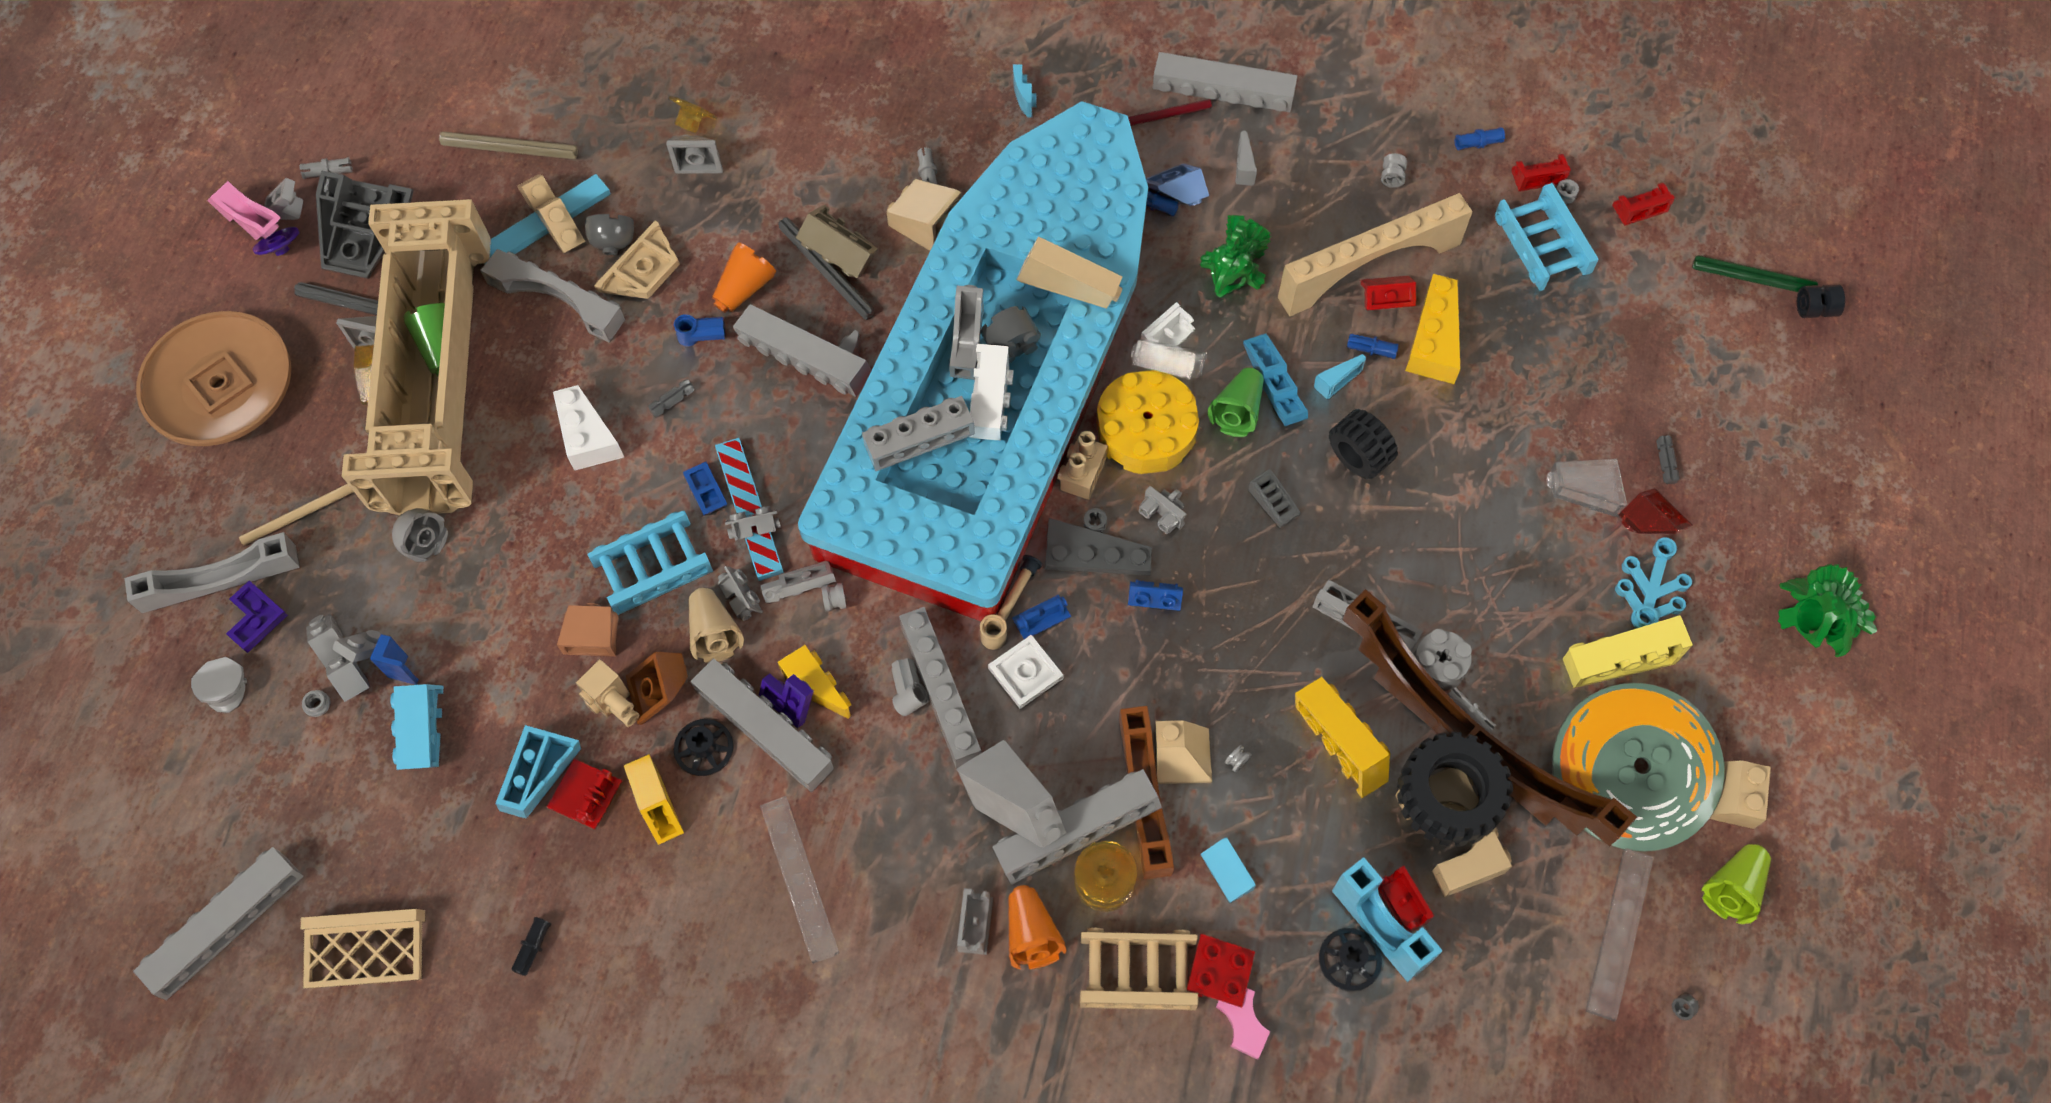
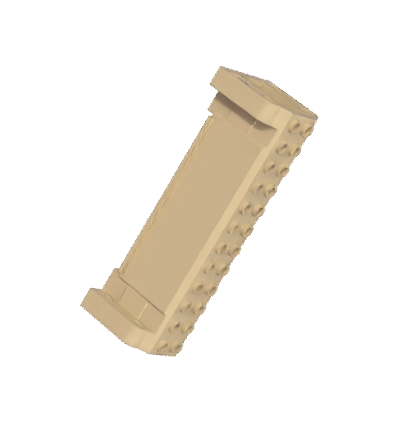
M472 199L370 205L368 224L386 254L383 255L365 428L366 432H369L367 453L344 454L342 477L363 504L372 511L388 512L399 516L415 508L427 509L436 514L452 513L458 508L468 507L472 503L473 480L460 462L474 288L472 280L473 267L477 264L486 263L490 259L491 238ZM445 303L438 377L429 371L404 323L403 315L409 310L410 314L416 313V307L422 305Z

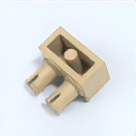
M1084 431L1080 433L1076 443H1071L1067 452L1069 460L1066 466H1061L1057 478L1060 480V490L1088 500L1104 466L1108 445L1095 441V435L1092 432Z
M600 659L576 682L581 690L579 696L595 714L601 712L608 717L613 713L627 727L632 726L638 720L639 713L633 710L634 705L626 700L630 695L619 675Z

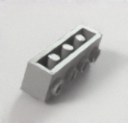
M960 396L948 398L941 404L933 407L921 408L916 413L906 417L899 416L887 424L872 426L862 433V437L875 471L972 436L975 434L972 416L963 397Z

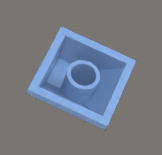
M1182 163L1146 178L1148 188L1176 201L1188 204V206L1197 205L1202 202V198L1209 196L1202 169Z

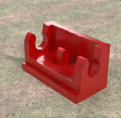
M1558 154V159L1552 162L1524 166L1522 161H1516L1517 166H1513L1511 171L1518 191L1543 188V186L1551 183L1556 186L1560 181L1567 179L1571 168L1568 166L1564 154Z
M1664 183L1657 184L1658 188L1634 197L1618 196L1619 200L1614 201L1612 206L1625 226L1668 212L1675 199L1674 195H1671Z
M1405 866L1398 868L1388 877H1382L1383 881L1378 887V893L1391 915L1403 928L1411 933L1432 920L1434 915Z

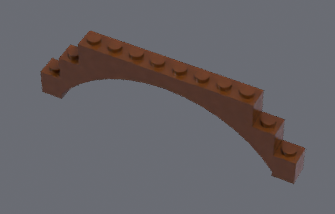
M1365 589L1347 607L1342 620L1363 637L1358 650L1379 667L1374 680L1436 733L1444 732L1446 737H1449L1452 732H1461V737L1467 738L1471 734L1477 737L1476 741L1483 745L1485 741L1492 746L1490 751L1493 754L1499 752L1503 758L1501 762L1502 767L1508 766L1511 773L1507 781L1513 783V792L1510 796L1545 826L1555 817L1576 836L1587 827L1610 847L1636 820L1637 816L1614 797L1609 799L1595 795L1558 779L1518 755L1480 726L1442 690L1422 667L1394 627L1386 611L1387 607Z

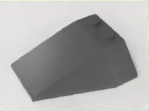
M321 170L316 191L321 269L369 279L385 253L368 224L370 205L411 203L414 190L389 184V187L364 183L352 180L342 174Z

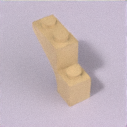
M536 175L517 186L528 206L538 215L563 253L585 242L561 198L554 196L543 175Z

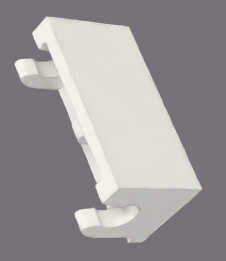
M1176 302L1142 332L1141 346L1161 362L1194 333L1195 328L1191 325L1194 321L1193 318Z

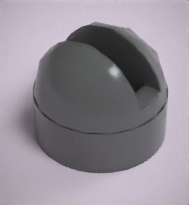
M1690 994L1680 995L1672 1002L1673 1012L1682 1020L1692 1019L1700 1008L1699 1002ZM1685 1004L1690 1007L1688 1010L1683 1007Z

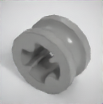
M1565 179L1559 182L1556 190L1564 203L1570 204L1575 200L1579 187L1576 182Z
M1243 745L1237 747L1225 761L1227 765L1231 764L1233 766L1232 770L1234 772L1240 770L1252 756L1250 752L1246 753L1244 751L1245 747Z

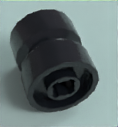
M1818 285L1802 286L1797 294L1796 305L1798 314L1801 318H1818L1820 315L1822 317H1839L1842 315L1845 307L1843 287L1841 285H1823L1822 287Z

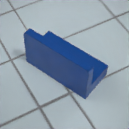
M381 634L370 660L388 678L417 685L419 681L405 665L408 655L392 637Z

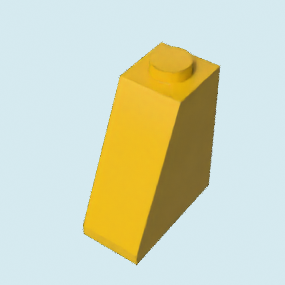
M650 754L624 765L639 811L657 844H662L683 834L682 826Z

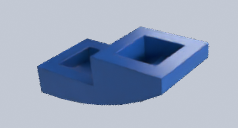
M707 462L683 472L704 516L728 505Z

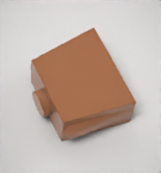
M587 603L585 606L568 605L557 642L558 648L564 655L616 657L618 614L611 607H603L595 603Z

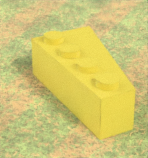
M1681 615L1611 637H1603L1588 644L1577 643L1569 647L1568 652L1563 657V661L1573 688L1675 665L1693 644Z

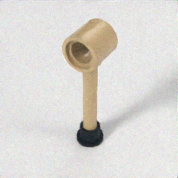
M1031 555L1023 556L1022 560L1024 562L1020 567L1021 573L998 614L988 615L980 623L981 642L988 649L996 650L1005 645L1007 641L1006 620L1030 576H1034L1037 569L1042 567V563ZM991 629L1000 631L997 635H990L987 632Z

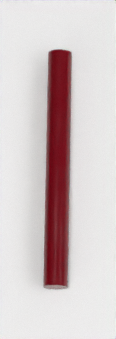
M1210 99L1130 116L1128 119L1130 126L1209 109L1212 108Z

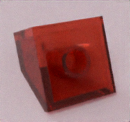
M1655 488L1639 493L1618 514L1623 519L1621 522L1624 527L1638 534H1676L1689 529L1693 525Z

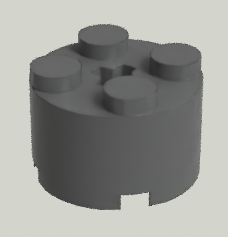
M1013 306L997 313L991 318L993 323L989 327L985 323L981 329V335L987 345L1008 346L1009 364L1015 360V357L1023 353L1029 355L1036 351L1038 348L1036 343L1041 336L1034 321L1023 306L1022 310H1019L1017 306Z

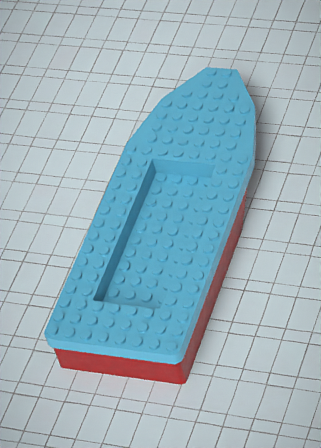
M1081 101L1010 142L949 212L799 518L798 528L801 538L809 544L815 561L819 563L823 561L830 562L831 567L978 621H982L988 615L998 614L1058 478L1059 470L1065 462L1068 449L1074 441L1100 381L1112 340L1137 284L1148 185L1127 115ZM1039 236L1122 276L1119 286L1123 289L1116 302L1112 300L1106 309L1021 283L1016 279L1028 253ZM957 285H974L978 288H983L984 315L982 327L985 323L989 327L993 323L991 318L1007 308L1017 306L1019 310H1022V306L1025 307L1041 336L1036 343L1038 346L1036 351L1029 355L1023 353L1015 357V360L1009 364V370H1014L1012 386L1008 385L1007 392L1011 393L1010 408H1005L1004 415L1008 416L1007 431H1002L1001 441L966 437L875 471L862 437V433L870 427L887 424L899 416L906 417L916 413L921 408L933 407L941 404L948 398L960 396L963 397L970 412L975 380L950 377L949 365L953 343ZM980 335V344H986L984 338Z

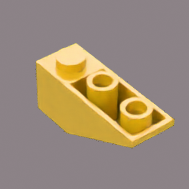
M806 645L778 661L780 670L786 679L794 674L810 686L813 690L812 701L847 719L851 717L848 707L852 705L844 692L840 694L834 687L837 685L834 677L829 671L824 673L820 667L823 663L815 650L810 652Z

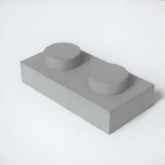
M369 630L335 640L332 650L352 663L371 657L381 633Z

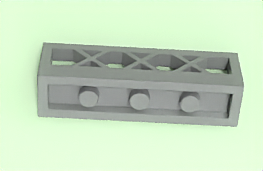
M1328 580L1324 588L1320 589L1317 594L1313 608L1352 629L1342 619L1347 607L1358 595ZM1329 589L1338 593L1341 600L1328 593ZM1387 612L1392 623L1397 626L1395 628L1412 652L1423 631ZM1399 631H1406L1412 634L1414 637L1413 639L1405 636L1404 634L1400 633Z

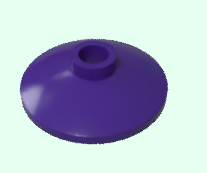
M288 227L276 231L266 239L260 240L252 250L256 255L275 253L276 256L282 255L289 251L288 245L297 237L299 230L297 227Z

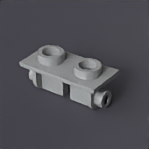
M765 506L755 509L756 514L746 516L745 512H739L729 515L730 520L725 521V525L731 524L732 528L727 529L729 539L735 538L736 541L752 537L751 526L757 527L758 535L775 532L777 528H781L779 517H773V514H777L778 510H771V506Z
M725 566L724 568L727 573H722L718 576V585L727 599L736 595L729 604L737 618L745 621L751 617L750 613L752 611L762 613L763 611L758 604L760 600L756 593L748 587L746 575L740 569Z

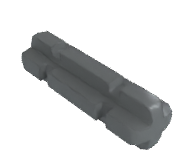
M688 379L678 384L679 387L674 386L661 395L659 401L654 400L648 405L650 412L655 417H658L664 412L663 409L666 408L668 410L684 399V395L688 396L694 392V387Z
M1669 435L1660 436L1656 443L1658 450H1661L1658 453L1661 469L1665 472L1663 480L1666 484H1675L1680 477L1678 470L1675 469L1678 466L1674 448L1671 447L1673 446L1672 437Z

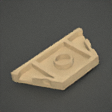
M654 221L594 285L596 291L638 298H650L680 265L659 223Z

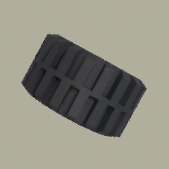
M1353 410L1329 431L1330 444L1336 456L1350 471L1364 479L1376 477L1398 456L1397 444L1388 428L1373 414L1365 410Z

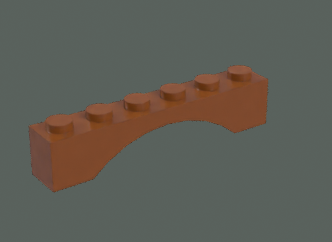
M1148 706L1120 709L1119 724L1127 774L1143 769L1161 803ZM1160 808L1135 821L1144 879L1172 876L1174 870L1170 840L1163 810Z

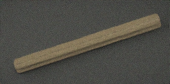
M444 131L440 133L439 137L440 144L443 146L576 159L578 154L577 146L569 144Z

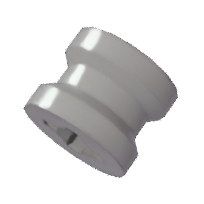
M843 582L837 583L834 587L821 586L826 612L831 611L835 607L847 608Z

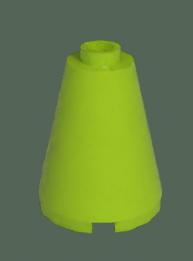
M1756 844L1745 845L1703 885L1702 891H1704V895L1702 898L1710 910L1726 920L1728 916L1738 919L1736 923L1739 924L1752 923L1757 919L1760 914L1771 863V857L1767 850Z

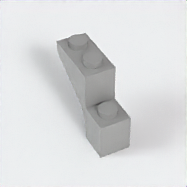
M957 285L954 332L949 365L950 377L975 380L974 368L977 367L976 347L977 344H980L984 301L983 288H978L974 285Z
M331 614L325 617L319 615L308 623L309 626L306 627L307 642L325 666L326 676L343 701L346 702L369 688L368 679L357 662L352 663L332 650L335 640L344 638Z

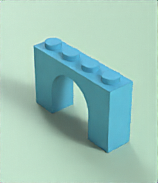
M1363 857L1341 875L1332 892L1403 978L1409 982L1429 966L1443 950L1423 927L1413 934L1394 919L1383 904L1378 893V887L1383 879Z

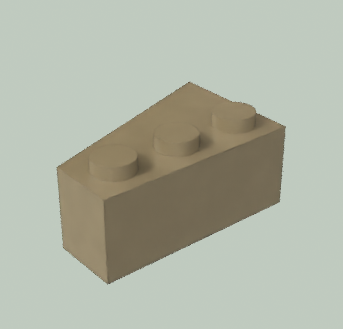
M826 205L808 213L796 236V239L801 241L802 246L808 250H815L822 255L823 260L841 267L842 271L850 277L858 278L864 274L878 248L859 232L854 231L852 233L844 227L846 222L842 218L836 220L828 213L830 208Z

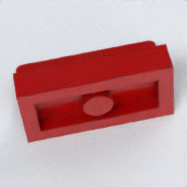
M1410 276L1361 280V286L1365 289L1366 310L1416 306V281Z

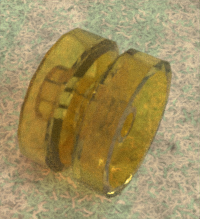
M1102 841L1093 843L1082 851L1076 861L1074 884L1077 895L1085 905L1093 910L1108 912L1118 910L1128 903L1134 893L1138 872L1135 859L1128 849L1115 842ZM1104 874L1108 875L1106 879H1102L1101 876Z

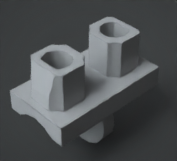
M1149 486L1145 491V498L1139 506V513L1145 518L1150 519L1155 512L1162 516L1157 526L1166 534L1176 527L1180 530L1185 525L1184 519L1187 514L1182 510L1185 504L1179 500L1182 492L1178 489L1172 493L1164 489L1160 494L1153 487Z

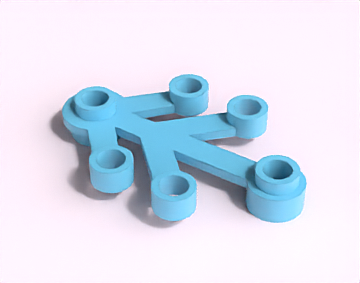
M1660 538L1653 546L1652 551L1656 558L1649 581L1640 568V562L1636 557H1627L1621 565L1625 573L1632 575L1645 596L1642 604L1633 591V583L1628 579H1621L1615 586L1616 593L1621 597H1625L1633 610L1631 622L1636 629L1659 622L1660 618L1671 613L1678 615L1686 608L1685 600L1678 596L1673 597L1667 604L1654 608L1657 599L1677 590L1685 592L1692 585V579L1689 575L1679 574L1676 579L1660 586L1666 562L1677 551L1676 543L1670 538ZM1659 549H1664L1667 554L1662 553ZM1627 562L1632 563L1635 568L1628 567ZM1679 580L1685 581L1687 586L1681 585ZM1620 585L1627 586L1628 591L1622 590ZM1673 602L1678 603L1680 609L1675 608ZM1640 617L1647 618L1648 623L1642 621Z

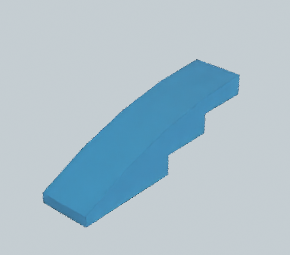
M1265 333L1244 340L1243 345L1252 366L1263 375V389L1284 426L1308 419V410L1297 395V386L1287 373V364L1268 335Z

